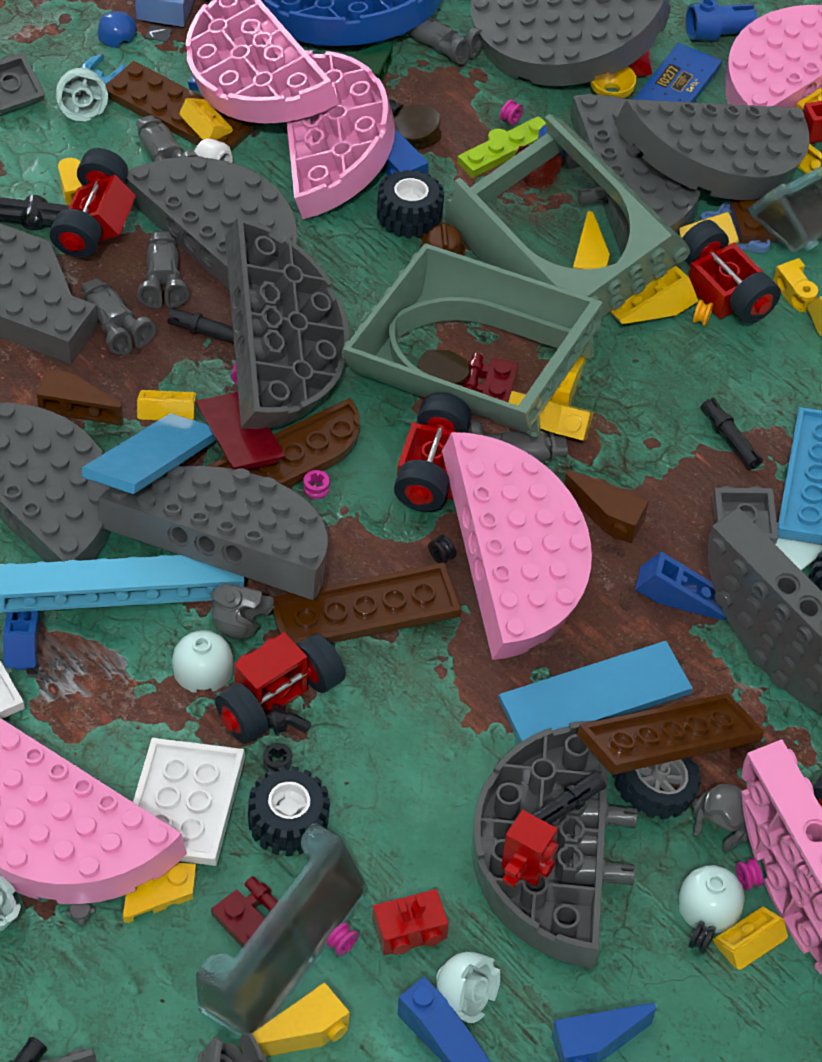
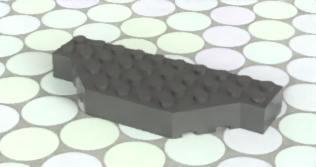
M0 223V338L72 364L98 328L96 304L71 295L50 241Z

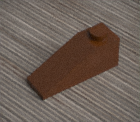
M45 369L37 392L39 408L52 411L63 417L123 425L121 402L74 373Z
M568 469L564 485L570 491L578 506L605 533L632 544L645 520L649 501Z

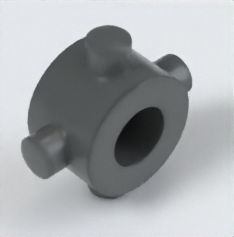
M88 903L71 904L70 910L66 911V917H71L74 923L84 926L89 921L91 914L95 913V908L90 907Z

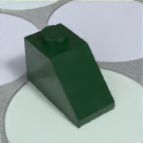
M388 41L357 51L354 59L368 66L372 73L383 83L392 63L393 42Z

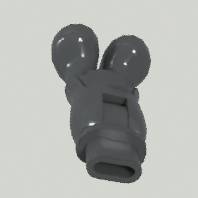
M428 18L419 26L406 32L407 35L416 41L435 48L440 54L444 53L452 61L462 65L468 61V57L474 59L482 48L478 35L482 30L475 27L471 28L465 36L457 34L456 30L450 29L432 18Z
M149 115L137 120L138 134L143 146L150 153L152 162L169 158L199 156L191 150L183 153V148L177 144L170 129L160 119H156L155 116Z
M169 231L153 232L146 252L147 273L145 281L141 282L137 289V297L147 307L153 309L161 308V285H166V306L168 308H176L184 304L189 298L188 285L185 281L181 280L178 270L179 252L176 247V241Z
M99 278L85 282L81 286L84 292V300L96 304L97 318L102 325V330L107 334L106 344L111 352L119 355L128 354L132 350V341L137 348H142L152 340L156 333V326L153 321L148 317H139L136 320L134 313L127 308L120 295L107 282H102Z
M470 420L467 433L504 441L527 452L540 462L555 460V456H567L568 454L566 436H554L553 432H549L547 436L545 431H540L539 437L535 438L521 432L502 431L497 434L486 433L479 420Z

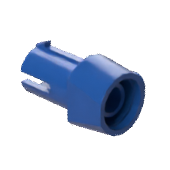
M701 0V2L690 4L687 8V34L690 40L716 42L719 40L720 35L739 34L748 24L758 18L757 10H750L754 8V4L718 6L716 0Z

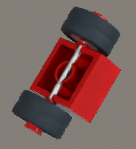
M93 148L83 155L77 169V178L82 187L77 188L69 208L57 214L50 229V240L61 252L78 258L88 257L95 252L100 241L116 238L122 233L123 225L127 215L132 210L131 206L136 195L124 184L128 176V166L118 154L104 148Z
M701 221L690 228L682 237L690 249V254L684 261L690 266L689 278L694 291L701 300H704L705 304L713 303L712 312L719 319L735 312L745 323H755L767 316L777 305L781 296L780 287L735 243L728 245L729 238L727 234L714 221Z
M448 393L428 395L421 404L417 423L412 422L397 467L394 493L400 502L412 509L433 511L440 508L446 498L453 500L442 450L452 432L467 433L471 420L469 406L457 396Z
M284 632L276 638L268 639L260 648L250 654H244L234 664L235 684L216 696V709L222 723L239 742L249 743L268 729L266 714L267 710H272L273 703L287 705L307 692V683L319 693L329 691L346 677L343 662L332 644L322 635L313 634L296 645Z

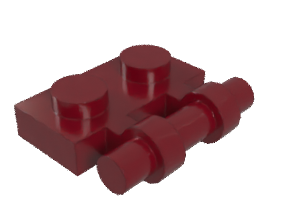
M474 353L472 359L468 361L470 377L462 386L509 402L519 363L491 358L490 365H484L482 363L483 356L480 353ZM478 377L486 379L485 384L478 383Z
M252 876L244 884L251 892L250 895L245 898L236 889L211 908V915L255 960L280 940L279 933L274 928L282 924L289 931L295 927L297 920L290 914L291 909L285 903H279L271 895L272 890L266 883H260ZM260 904H263L270 912L265 918L255 909Z

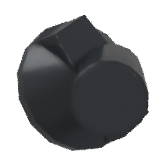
M273 703L272 710H267L268 729H273L275 735L287 731V724L303 733L310 729L311 722L292 712H288L286 705Z

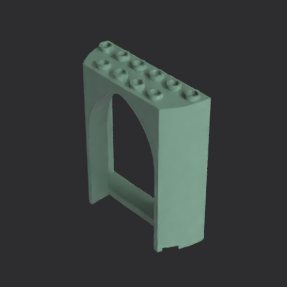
M549 114L545 117L547 133L479 182L469 187L460 177L455 180L453 186L456 190L452 200H447L445 221L460 232L462 240L484 263L602 301L603 319L610 311L620 308L632 295L641 293L646 285L654 279L663 277L668 269L676 263H682L690 254L688 244L562 119L560 120L553 114ZM565 150L621 207L630 226L629 239L621 258L616 264L595 269L567 268L551 263L532 252L486 204L556 154Z
M425 243L419 252L414 253L411 262L405 270H401L398 279L392 287L387 288L384 297L378 305L373 306L368 318L360 323L357 332L351 340L346 341L343 346L342 355L346 358L351 370L358 375L423 398L433 393L452 394L462 399L469 406L471 415L538 438L540 435V413L579 356L590 360L594 356L593 336L596 332L600 331L603 302ZM458 320L490 325L558 349L517 406L421 371L407 360L398 347L397 342L398 338L405 333L423 325Z

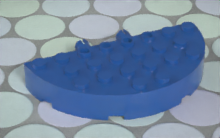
M261 0L295 40L315 44L318 47L326 45L377 44L395 36H402L431 17L442 2V0Z

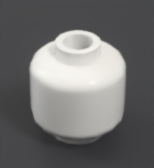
M206 138L202 140L194 151L204 158L218 159L231 163L233 161L230 147L215 139Z

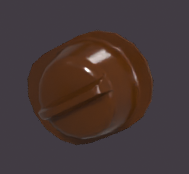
M446 222L439 223L427 235L423 233V237H421L422 246L426 243L465 256V243L460 232Z

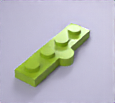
M537 116L507 132L503 129H493L488 134L487 142L458 155L457 164L474 178L510 160L537 141L539 130L546 122Z

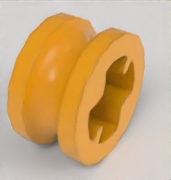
M699 300L694 313L693 323L701 322L702 326L706 327L712 313L713 303L705 304L704 300Z

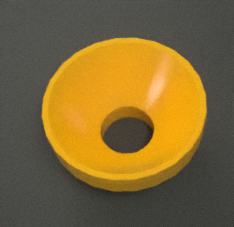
M627 66L612 75L607 72L596 76V80L591 81V87L596 94L625 98L635 88L636 75ZM615 88L618 92H610L605 89Z

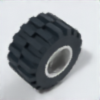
M417 170L393 172V175H387L385 180L380 182L378 188L377 219L382 227H386V231L394 232L397 236L403 235L406 238H411V236L423 237V233L427 235L433 227L439 225L442 221L444 203L442 184H439L436 178H431L430 174H423Z
M285 766L278 767L276 773L269 770L265 773V779L259 777L255 781V787L251 788L248 799L249 830H252L253 839L255 841L260 840V847L265 850L268 847H272V854L279 855L280 850L286 851L285 856H293L294 850H298L299 855L306 853L307 845L313 849L317 846L318 839L322 840L325 836L330 808L328 790L326 786L321 787V779L317 776L311 778V772L306 769L303 773L298 771L299 767L292 766L291 770H285Z

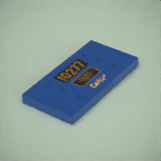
M677 43L633 100L694 103L721 68L722 60Z

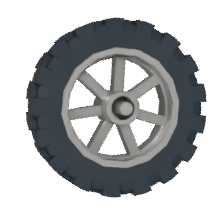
M693 757L650 766L649 768L646 767L615 774L613 777L617 779L615 783L617 791H621L623 794L621 796L626 803L630 802L633 805L632 808H637L639 813L640 811L645 812L646 816L650 818L660 816V819L665 820L669 819L672 815L674 818L678 817L689 808L700 790L701 776H698L700 770L697 763L694 764L692 762ZM669 783L676 784L677 790H675Z

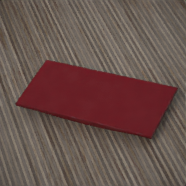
M238 392L195 401L233 470H247L274 464L279 459L286 458L285 453L269 427L260 429L241 428Z

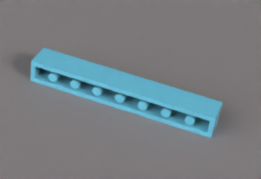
M182 555L134 556L119 559L100 558L97 560H69L64 562L41 561L27 564L8 563L0 565V613L212 601L210 595L214 587L225 583L243 587L244 577Z

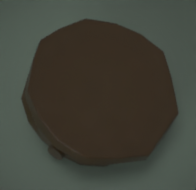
M410 105L402 107L394 117L395 128L414 148H425L436 144L441 139L442 131L439 129L440 114L431 106Z
M427 350L421 355L417 364V368L421 371L460 386L470 377L467 360L450 350Z

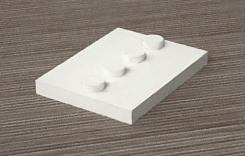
M158 738L151 739L133 803L182 833L187 854L180 861L217 866L245 760L244 749Z

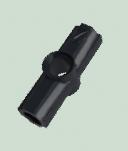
M29 195L25 200L0 197V220L20 222L28 230H39L43 225L52 226L57 214L62 210L68 209L70 205L48 203L45 198L39 195Z

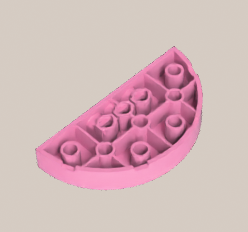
M212 0L209 5L204 4L196 14L186 39L187 62L200 93L219 112L242 121L268 124L303 119L320 112H326L339 104L332 81L261 0Z
M800 5L769 12L748 24L736 37L730 50L725 74L724 89L728 104L796 107L797 102L822 87V5Z
M305 50L332 81L339 104L326 112L287 122L294 198L302 219L319 216L343 204L363 190L386 163L394 143V116L380 79L362 62L344 54L326 51L325 54H313L312 50Z
M452 432L442 453L492 660L521 655L528 652L530 648L540 643L543 644L552 637L565 623L581 599L589 580L592 561L588 527L570 491L538 459L509 443L495 438L471 433Z
M0 718V875L7 879L16 890L15 892L39 900V897L56 900L59 904L101 902L136 891V886L150 879L155 881L173 868L187 854L182 833Z
M781 739L748 752L742 769V778L744 781H747V789L741 791L745 824L755 860L762 859L767 877L763 881L778 914L784 919L788 931L803 954L810 952L816 959L815 969L822 975V806L819 805L814 796L810 780L807 777H803L799 770L794 752L791 749H787Z

